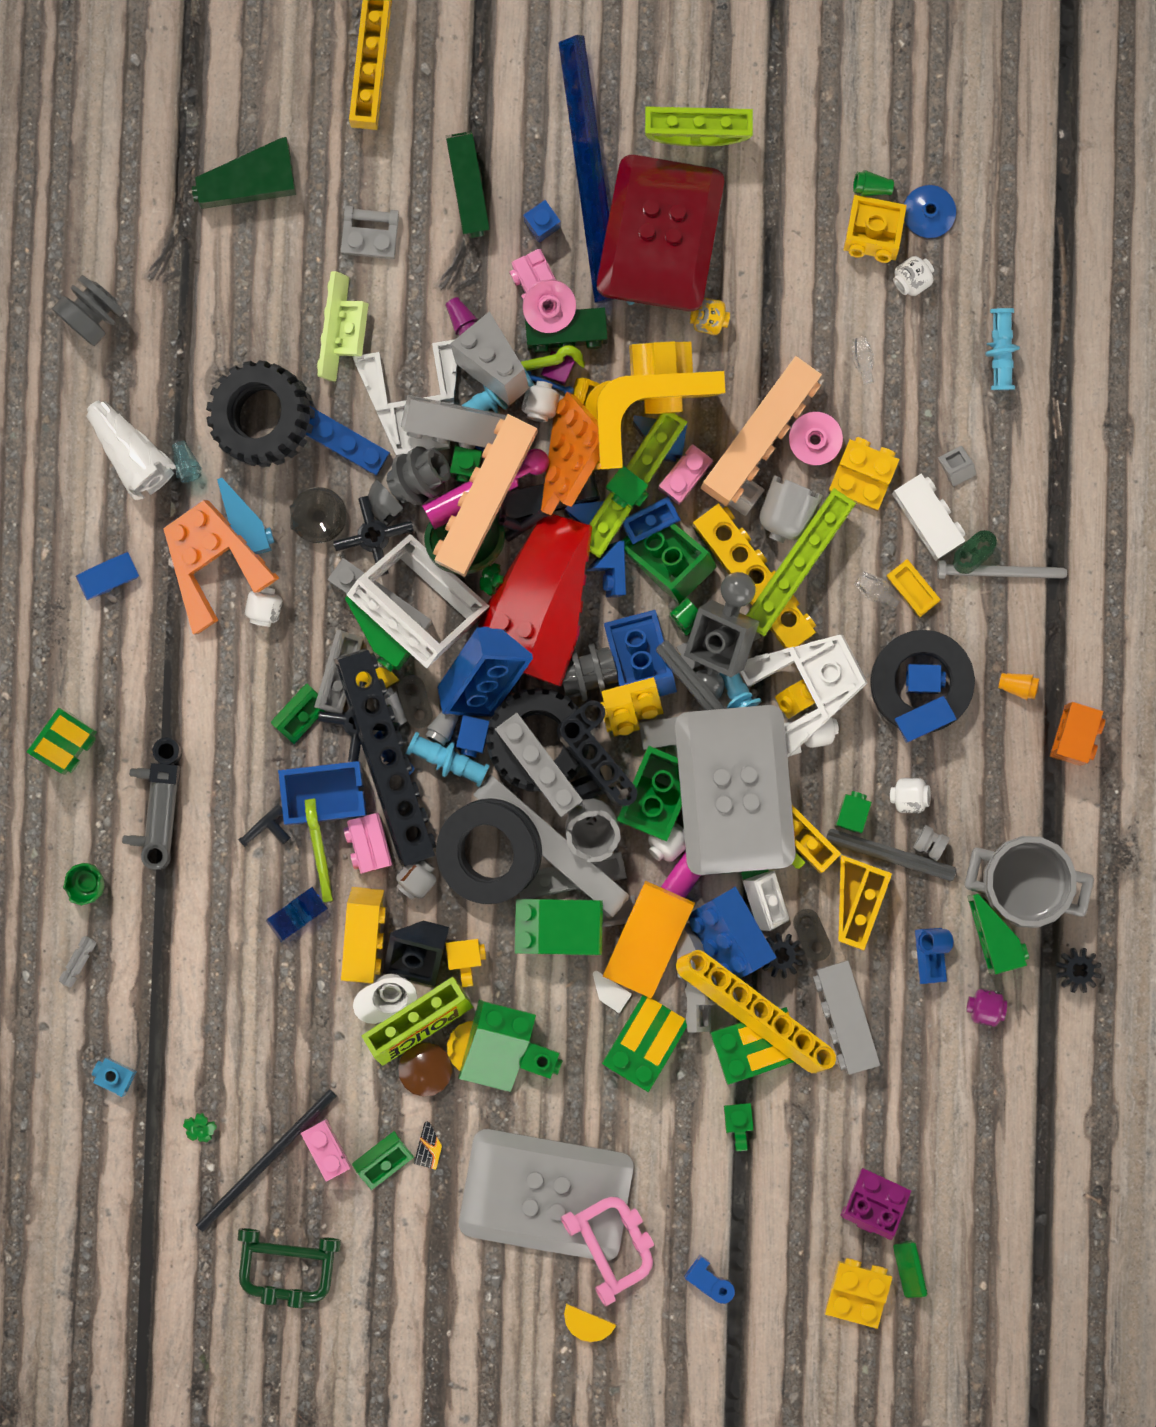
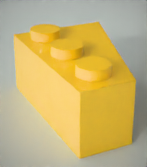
M841 855L838 941L864 951L892 873Z
M351 888L346 908L341 981L373 984L375 976L381 974L382 959L377 957L378 949H383L384 933H380L381 923H385L386 907H383L384 890Z

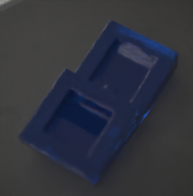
M311 887L267 918L266 922L280 942H283L328 908L314 888Z

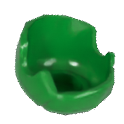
M80 863L72 866L66 873L63 889L66 891L71 903L82 906L95 902L102 895L105 881L102 873L95 865Z

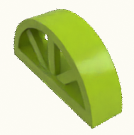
M645 106V136L655 142L676 146L708 147L735 144L748 140L753 136V109Z

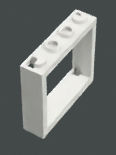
M411 534L357 579L347 593V596L426 668L475 625L489 608V605L454 573L446 572L436 566L429 558L426 548ZM399 559L404 561L466 618L440 644L373 583Z

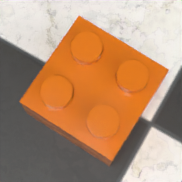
M1075 702L1066 704L1049 757L1078 766L1088 764L1090 760H1094L1098 745L1094 744L1096 736L1102 733L1106 719L1102 718L1104 711Z

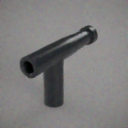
M540 509V511L521 522L501 515L498 519V524L509 529L505 532V539L510 542L550 515L542 512Z
M278 803L243 837L238 839L244 847L266 828L273 833L282 845L291 838L275 821L283 814L280 804Z

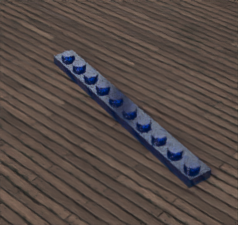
M575 35L558 42L594 302L605 303L614 299L604 297L599 293L597 279L609 220V209L585 37L583 35Z

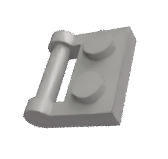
M346 205L341 254L395 259L399 211L354 209V206ZM353 219L389 223V230L352 227Z

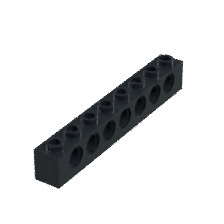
M362 649L335 658L334 662L399 863L407 866L435 856L433 849L436 848V842L433 834L428 833L425 823L428 822V817L424 807L420 808L417 797H420L419 789L415 781L411 782L408 773L412 771L411 764L407 756L403 757L400 746L404 745L399 730L395 731L392 723L395 720L392 706L390 704L387 705L384 698L387 690L383 679H378L375 670L379 668L374 653L370 654L368 649ZM360 672H365L368 675V682L363 687H359L356 683V677ZM373 697L376 700L377 706L373 712L368 713L364 708V703L368 698ZM381 723L385 728V733L382 737L375 738L373 728ZM390 749L393 753V759L390 763L384 764L381 761V754L384 750ZM399 775L401 785L399 788L392 790L389 786V781L392 776ZM402 801H407L410 806L409 811L405 815H400L397 810L399 803ZM415 826L418 830L417 837L414 840L408 841L406 831L408 828Z

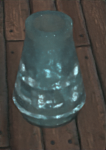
M180 441L173 444L171 448L176 465V477L180 478L182 483L192 482L200 478L202 467L189 449L187 442Z

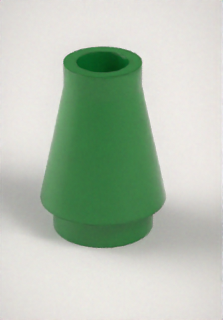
M867 170L856 172L853 182L854 193H859V196L892 195L894 189L893 179L882 177Z

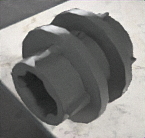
M417 446L408 451V454H401L394 458L392 470L388 472L386 481L392 495L402 504L409 501L414 505H421L429 497L435 498L443 493L445 482L450 478V468L441 452L435 448L427 450L424 447Z
M594 644L588 645L590 654L580 657L577 656L576 648L574 649L563 680L565 694L568 698L581 695L582 701H587L586 691L599 688L600 695L603 697L601 691L618 686L617 672L609 647L595 649Z

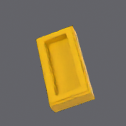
M908 559L886 575L887 579L919 618L941 601Z

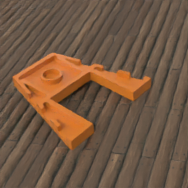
M203 500L163 528L193 634L201 633L218 621L194 574L229 549L254 593H259L279 579L276 573H272L265 565L266 562L247 546L246 540L241 535H237L229 526L231 524L209 500Z

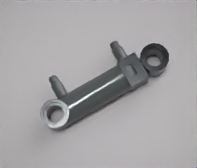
M168 737L157 740L153 746V756L158 761V764L151 763L150 769L131 768L129 772L131 777L149 779L151 783L145 836L124 835L122 843L129 844L130 846L144 847L141 853V860L147 868L153 870L166 868L171 860L170 849L176 793L181 767L174 764L178 763L181 759L182 748L176 740ZM166 744H171L174 748V754L169 759H164L161 756V749ZM154 849H159L163 853L162 861L158 864H153L149 857Z

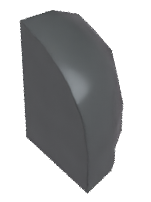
M376 479L370 486L368 493L374 518L388 526L404 512V509Z

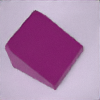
M551 351L550 355H554L557 352ZM566 355L562 363L544 367L541 376L565 386L576 361Z

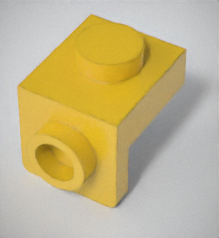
M804 679L775 696L779 708L788 719L815 704Z

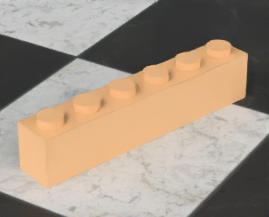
M795 356L706 477L700 489L725 507L731 501L736 503L745 491L741 488L746 480L751 482L759 472L760 468L757 465L762 458L765 461L768 460L775 450V447L772 446L777 437L782 440L791 428L787 423L792 417L797 419L805 409L806 405L803 402L806 397L810 396L813 398L819 390L821 384L818 381L822 374Z
M507 414L505 420L500 419L494 430L497 436L493 444L488 443L482 454V458L485 460L481 468L476 467L469 480L473 484L469 492L464 491L457 504L461 508L456 517L453 515L450 517L445 528L449 532L444 541H438L433 551V554L436 555L435 562L464 577L538 433L536 427Z

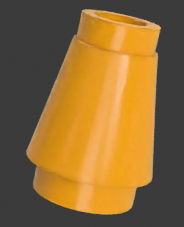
M1002 673L998 688L1028 701V698H1036L1040 678H1035L1034 674Z

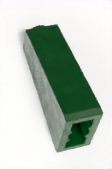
M472 131L445 135L463 234H469V238L484 236V231L490 229Z
M287 137L279 138L195 177L196 186H192L194 202H199L201 209L296 195Z

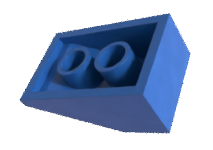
M656 610L604 623L620 686L654 677L659 697L677 692L672 670L656 652V648L664 642Z

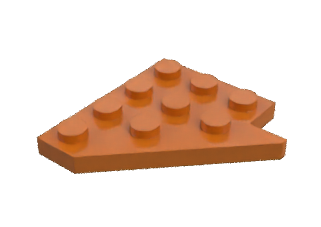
M566 392L563 399L558 402L556 415L553 417L548 454L549 466L546 470L541 511L552 515L559 501L572 507L600 459L598 421L576 395Z

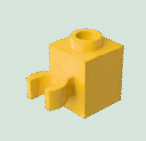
M479 939L446 943L449 970L460 969L462 988L474 986L471 967L482 966L481 960H486L485 944H479Z

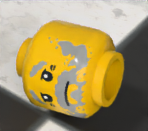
M704 297L702 306L696 311H691L689 323L693 324L694 330L697 332L718 335L722 327H728L730 312H726V306L723 301Z

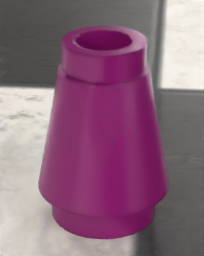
M455 297L445 304L456 335L460 336L478 321L459 297Z

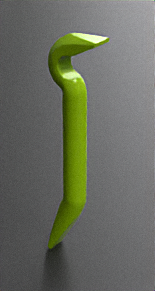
M571 345L561 347L554 355L521 361L525 370L530 371L558 365L565 360L564 357L566 355H570L582 368H585V361L581 351Z
M316 799L305 800V813L319 876L322 901L330 902L333 901L317 818Z

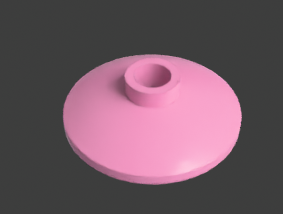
M547 279L537 282L527 291L523 300V314L526 321L531 327L544 333H553L565 328L573 319L576 311V300L573 292L566 284L558 280ZM551 300L552 305L549 308H544V301Z
M810 412L802 415L794 422L789 433V444L793 454L800 461L809 465H823L833 460L838 455L843 442L842 430L837 421L822 412ZM814 435L820 438V443L817 445L810 442V438Z

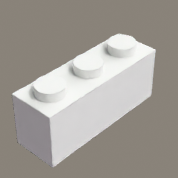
M921 473L894 490L892 495L934 560L937 561L965 542L963 536L966 534L958 522L953 523L948 515L951 511L943 499L938 500L934 493L936 487L929 477L924 478Z

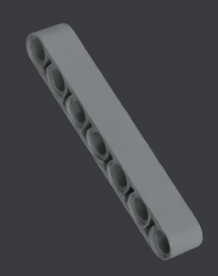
M492 775L473 794L478 800L487 798L500 799L512 803L524 811L537 828L542 845V856L592 900H602L603 909L612 917L631 897L592 862H587V859L572 854L566 839Z

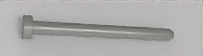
M938 560L937 578L945 579L946 575L1067 577V569L1056 567L946 564L945 560Z

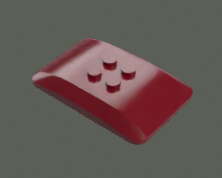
M627 155L621 159L597 279V289L602 296L688 312L696 311L702 306L724 188L722 172L711 167L640 155Z

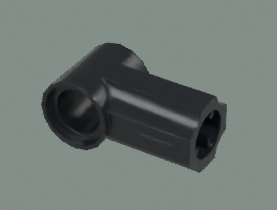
M600 770L599 775L603 780H605ZM589 775L570 782L582 800L593 799L604 794Z

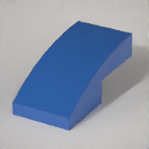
M126 552L98 564L75 577L86 600H90L110 592L115 587L137 579L139 574L129 553Z

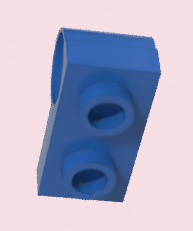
M942 928L915 930L920 984L947 982L944 953L950 952L953 948L954 940L951 932Z

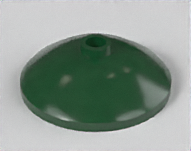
M498 514L467 574L478 572L488 567L501 553L505 542L504 527L498 524ZM429 522L424 535L425 548L429 558L442 570L458 574L435 562L436 555L433 554L438 541H444L449 532L445 530L447 523L434 530L431 522Z

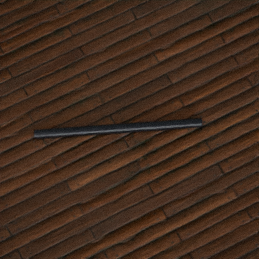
M329 1089L195 1224L197 1228L204 1232L337 1095Z

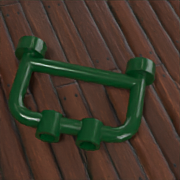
M250 1228L238 1229L237 1240L242 1241L239 1283L247 1294L261 1297V1304L277 1305V1299L288 1300V1307L304 1308V1302H318L329 1293L334 1252H340V1239L321 1237L319 1239V1248L317 1249L259 1242L260 1230ZM252 1252L323 1260L319 1288L314 1292H308L301 1289H282L274 1286L253 1285L250 1281Z

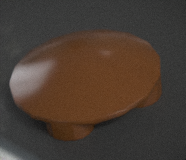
M428 1042L416 1044L402 1055L398 1066L399 1078L403 1086L412 1094L422 1097L434 1096L441 1092L450 1082L452 1074L451 1060L447 1053L436 1044Z

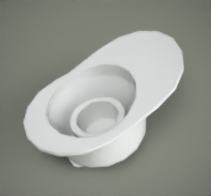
M385 974L378 978L375 983L366 986L358 992L353 1002L354 1013L360 1020L366 1023L376 1024L383 1022L416 1001V989L411 982L399 975Z

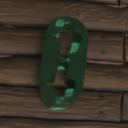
M987 530L974 534L955 552L953 566L956 571L962 574H969L977 569L994 553L997 544L996 536ZM980 541L982 543L985 541L989 542L988 546L984 545L979 550L977 549ZM972 555L970 563L961 562V558L966 559L968 556Z

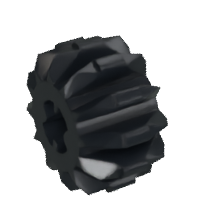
M776 933L777 943H774L770 937H767L766 940L774 953L776 950L781 951L780 948L786 949L785 954L788 955V959L778 963L777 957L765 964L762 969L767 971L773 966L772 977H776L778 970L781 969V976L785 979L787 978L786 968L795 975L797 971L792 964L803 965L801 960L795 958L796 955H804V950H794V948L800 945L799 940L794 941L791 945L789 944L792 938L791 934H787L784 942H782L781 933Z
M1070 948L1071 958L1066 953H1062L1061 958L1065 961V964L1056 962L1055 965L1058 968H1063V972L1055 974L1056 978H1066L1062 981L1061 986L1065 988L1071 983L1070 992L1072 993L1077 991L1078 985L1080 991L1086 993V983L1090 987L1095 988L1096 983L1091 978H1101L1102 976L1100 973L1094 972L1095 968L1102 966L1101 963H1091L1096 958V954L1091 953L1086 958V948H1081L1079 956L1076 948ZM1074 965L1084 966V969L1081 970L1084 971L1083 976H1074L1072 972L1076 971L1073 969Z

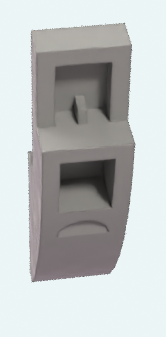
M686 923L677 942L676 963L681 956L695 950L705 952L702 942L691 929L689 923ZM690 960L692 968L695 969L694 962ZM712 976V981L716 985V979ZM687 982L685 988L687 997V1032H711V1005H717V1003Z

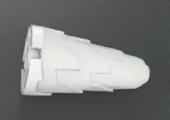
M98 400L87 408L88 414L86 417L95 429L96 435L123 485L134 500L145 498L141 493L145 490L150 495L169 481L174 474L171 469H176V465L162 451L157 449L145 435L128 423L107 402H100Z

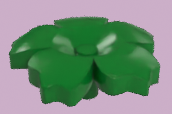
M497 563L484 568L482 571L483 577L480 578V589L489 596L495 594V587L498 588L503 583V576L498 575L501 572V565Z
M197 1113L195 1119L192 1117L185 1119L183 1127L186 1129L187 1138L195 1141L198 1138L199 1142H208L212 1139L211 1135L214 1134L217 1125H215L214 1121L208 1122V1118L203 1113Z

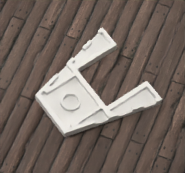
M454 340L432 343L441 395L424 397L426 399L454 404L457 364L455 363L450 345ZM379 352L353 356L354 363L396 457L401 454H408V451L417 446L424 447L427 450L432 448L438 451L450 449V440L448 444L433 441L431 436L423 435L420 439L406 435L407 431H404L401 427L406 401L388 403Z
M837 635L801 646L755 656L754 658L747 659L745 668L741 671L747 686L758 683L794 662L800 671L818 709L785 726L787 757L796 751L868 683L844 635Z

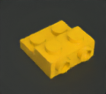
M854 195L843 250L849 251V254L856 258L869 255L874 256L881 263H888L891 260L896 261L907 205Z
M856 437L855 441L849 439L828 492L835 488L854 502L878 511L900 459L895 458L896 453L890 449L881 447L880 451L871 448V443L859 437Z
M654 677L601 691L604 700L601 704L605 708L604 723L607 732L613 731L614 737L629 735L633 731L640 730L638 720L652 719L657 715L664 714Z
M846 1258L845 1262L838 1261L824 1314L878 1329L884 1303H886L892 1281V1276L887 1274L888 1269L872 1265L871 1269L861 1267L862 1262Z

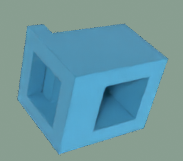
M107 1057L103 1062L98 1061L92 1072V1076L96 1077L93 1083L120 1097H124L137 1071ZM109 1071H113L116 1074V1079L112 1082L107 1079Z

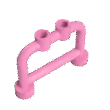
M608 1197L576 1215L568 1212L560 1217L570 1236L581 1232L605 1280L604 1283L595 1287L604 1306L615 1302L614 1295L644 1279L650 1273L653 1258L649 1249L654 1246L653 1240L647 1232L641 1233L638 1225L643 1223L639 1212L636 1208L630 1210L624 1200L618 1197ZM609 1208H616L619 1211L621 1220L632 1238V1243L642 1258V1265L639 1269L618 1281L588 1223L589 1219Z

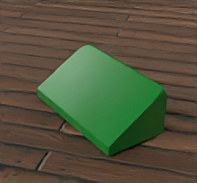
M305 684L271 721V724L293 744L318 719L320 711L325 712V710L315 708L318 693L308 684Z
M393 1131L355 1160L352 1166L372 1191L412 1160L414 1155L397 1133Z
M910 1240L894 1244L893 1249L904 1296L907 1298L927 1296L916 1243Z

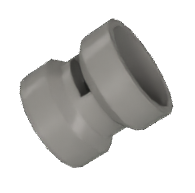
M925 825L913 849L919 852L925 851L929 854L930 858L938 861L950 838L944 834H936L933 828Z

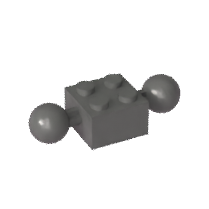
M742 572L731 573L723 580L721 595L726 602L725 606L711 600L699 607L684 653L685 657L705 665V669L698 671L696 674L717 700L722 696L725 688V683L720 673L733 677L744 670L760 622L740 613L741 607L749 604L756 592L753 579Z

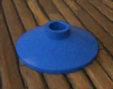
M934 185L918 187L908 195L904 202V205H907L904 217L905 224L917 236L923 238L939 237L945 234L955 221V202L951 195L941 187ZM929 205L933 206L935 213H927L926 207Z

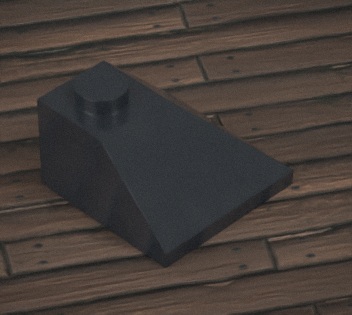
M423 920L391 932L383 973L396 974L411 981L435 986L450 927Z

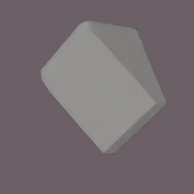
M962 446L938 457L952 486H956L976 475L974 463Z

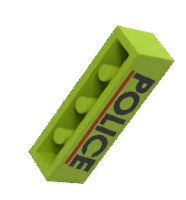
M451 977L361 1036L373 1057L384 1066L474 1008L462 986L454 977Z

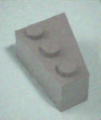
M490 311L450 343L455 363L507 404L511 405L529 389L525 369Z

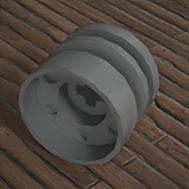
M81 275L78 281L86 289L82 292L75 285H72L71 290L77 296L75 302L62 296L53 306L52 310L82 338L95 347L106 334L99 323L103 320L114 326L115 321L108 313L112 311L121 318L124 311L106 289L97 282Z

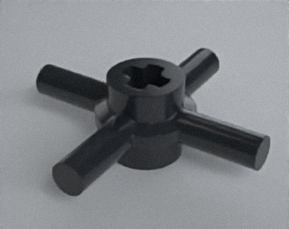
M369 496L358 498L364 523L360 526L357 535L336 540L333 543L336 552L360 545L364 550L373 553L376 564L384 557L383 549L389 543L390 537L412 532L414 529L411 521L387 527L381 521L375 520ZM375 530L377 534L381 533V536L377 537L378 541L372 542L371 539L366 538V536L370 535L369 531ZM387 570L381 576L389 574V571Z
M360 681L359 687L365 686L367 682ZM367 699L364 703V708L370 713L371 711L367 708ZM350 709L345 715L320 711L319 722L343 725L346 733L351 736L348 762L359 761L361 742ZM392 722L395 731L399 730L400 723ZM379 723L374 726L373 730L385 731L383 724Z

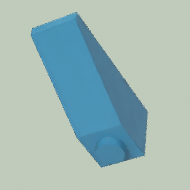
M223 478L217 479L228 521L231 524L230 527L237 535H241L246 540L247 546L255 554L259 555L272 551L270 544L275 542L271 528L265 527L264 523Z

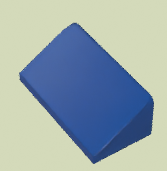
M668 496L626 517L622 526L631 543L635 544L681 521Z
M944 696L895 718L906 743L956 720Z

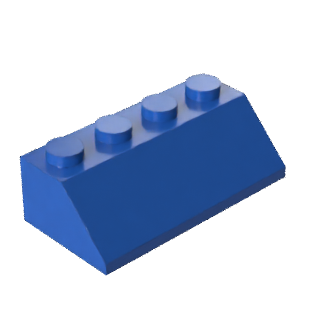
M477 627L437 686L442 713L492 717L494 711L501 705L532 661V654L503 629Z

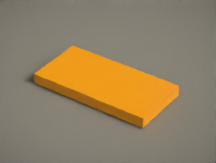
M645 881L602 977L652 999L695 902Z

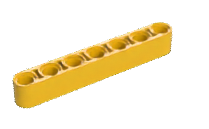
M695 950L681 956L677 960L676 970L683 979L806 1071L818 1073L835 1065L836 1054L829 1045L705 952ZM690 960L694 962L695 969L692 968ZM712 976L716 979V985L712 981ZM733 991L737 995V1001L733 997ZM754 1007L758 1011V1017L755 1015ZM775 1023H776V1024L778 1025V1027H779V1033H778V1031H777L776 1028H775ZM796 1039L800 1043V1048L796 1044ZM817 1054L821 1059V1064L817 1060Z

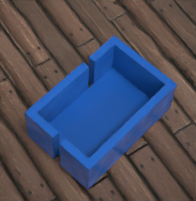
M360 761L278 770L284 825L307 823L305 800L314 798L316 799L318 822L367 816L365 792L359 791V787H364L362 764Z
M736 886L693 910L688 918L690 927L702 942L705 953L738 978L756 971L777 958Z

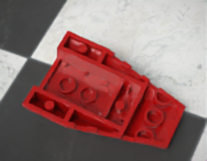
M552 514L540 520L532 530L504 575L503 583L496 588L495 594L487 602L489 608L482 615L478 628L503 629L533 656L532 661L523 673L561 687L580 633L578 622L579 614L582 613L583 608L581 597L583 586L586 584L584 572L585 564L589 559L592 526Z

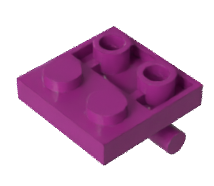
M862 1168L847 1205L843 1207L840 1216L857 1224L856 1227L869 1233L874 1232L892 1240L910 1197L911 1190Z

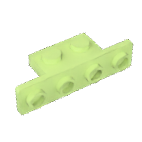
M331 271L327 286L328 297L324 310L325 320L321 335L320 359L317 363L318 377L328 381H336L339 356H362L369 306L364 301H347L349 276L337 271Z

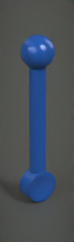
M527 371L532 381L548 382L552 384V388L560 390L564 394L566 392L574 394L572 386L564 387L534 376L530 371Z

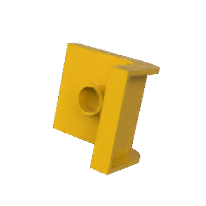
M691 341L629 345L631 376H622L600 383L591 390L585 401V407L598 421L600 459L594 470L623 468L621 420L626 409L632 403L644 400L645 414L683 412L682 398H701L724 394V371L693 373Z

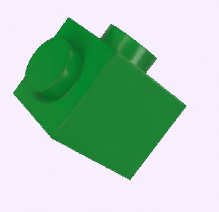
M455 446L450 470L451 477H455L457 482L467 483L474 469L481 467L482 451Z
M624 465L606 486V489L614 495L611 499L622 508H625L627 505L632 509L635 504L640 507L649 495L646 492L648 484Z
M529 1042L520 1068L551 1079L552 1074L558 1075L563 1060L558 1058L560 1052Z

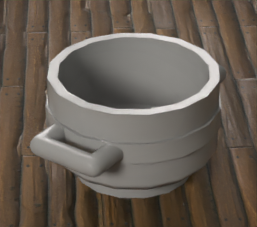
M1021 836L1004 842L996 851L979 847L974 848L965 879V888L984 893L988 905L1002 920L1017 927L1038 928L1055 922L1063 913L1080 917L1085 916L1094 877L1088 873L1075 871L1071 858L1059 845L1042 837ZM981 859L988 861L983 871V882L976 881ZM1076 882L1082 883L1078 904H1073L1072 900L1076 894Z

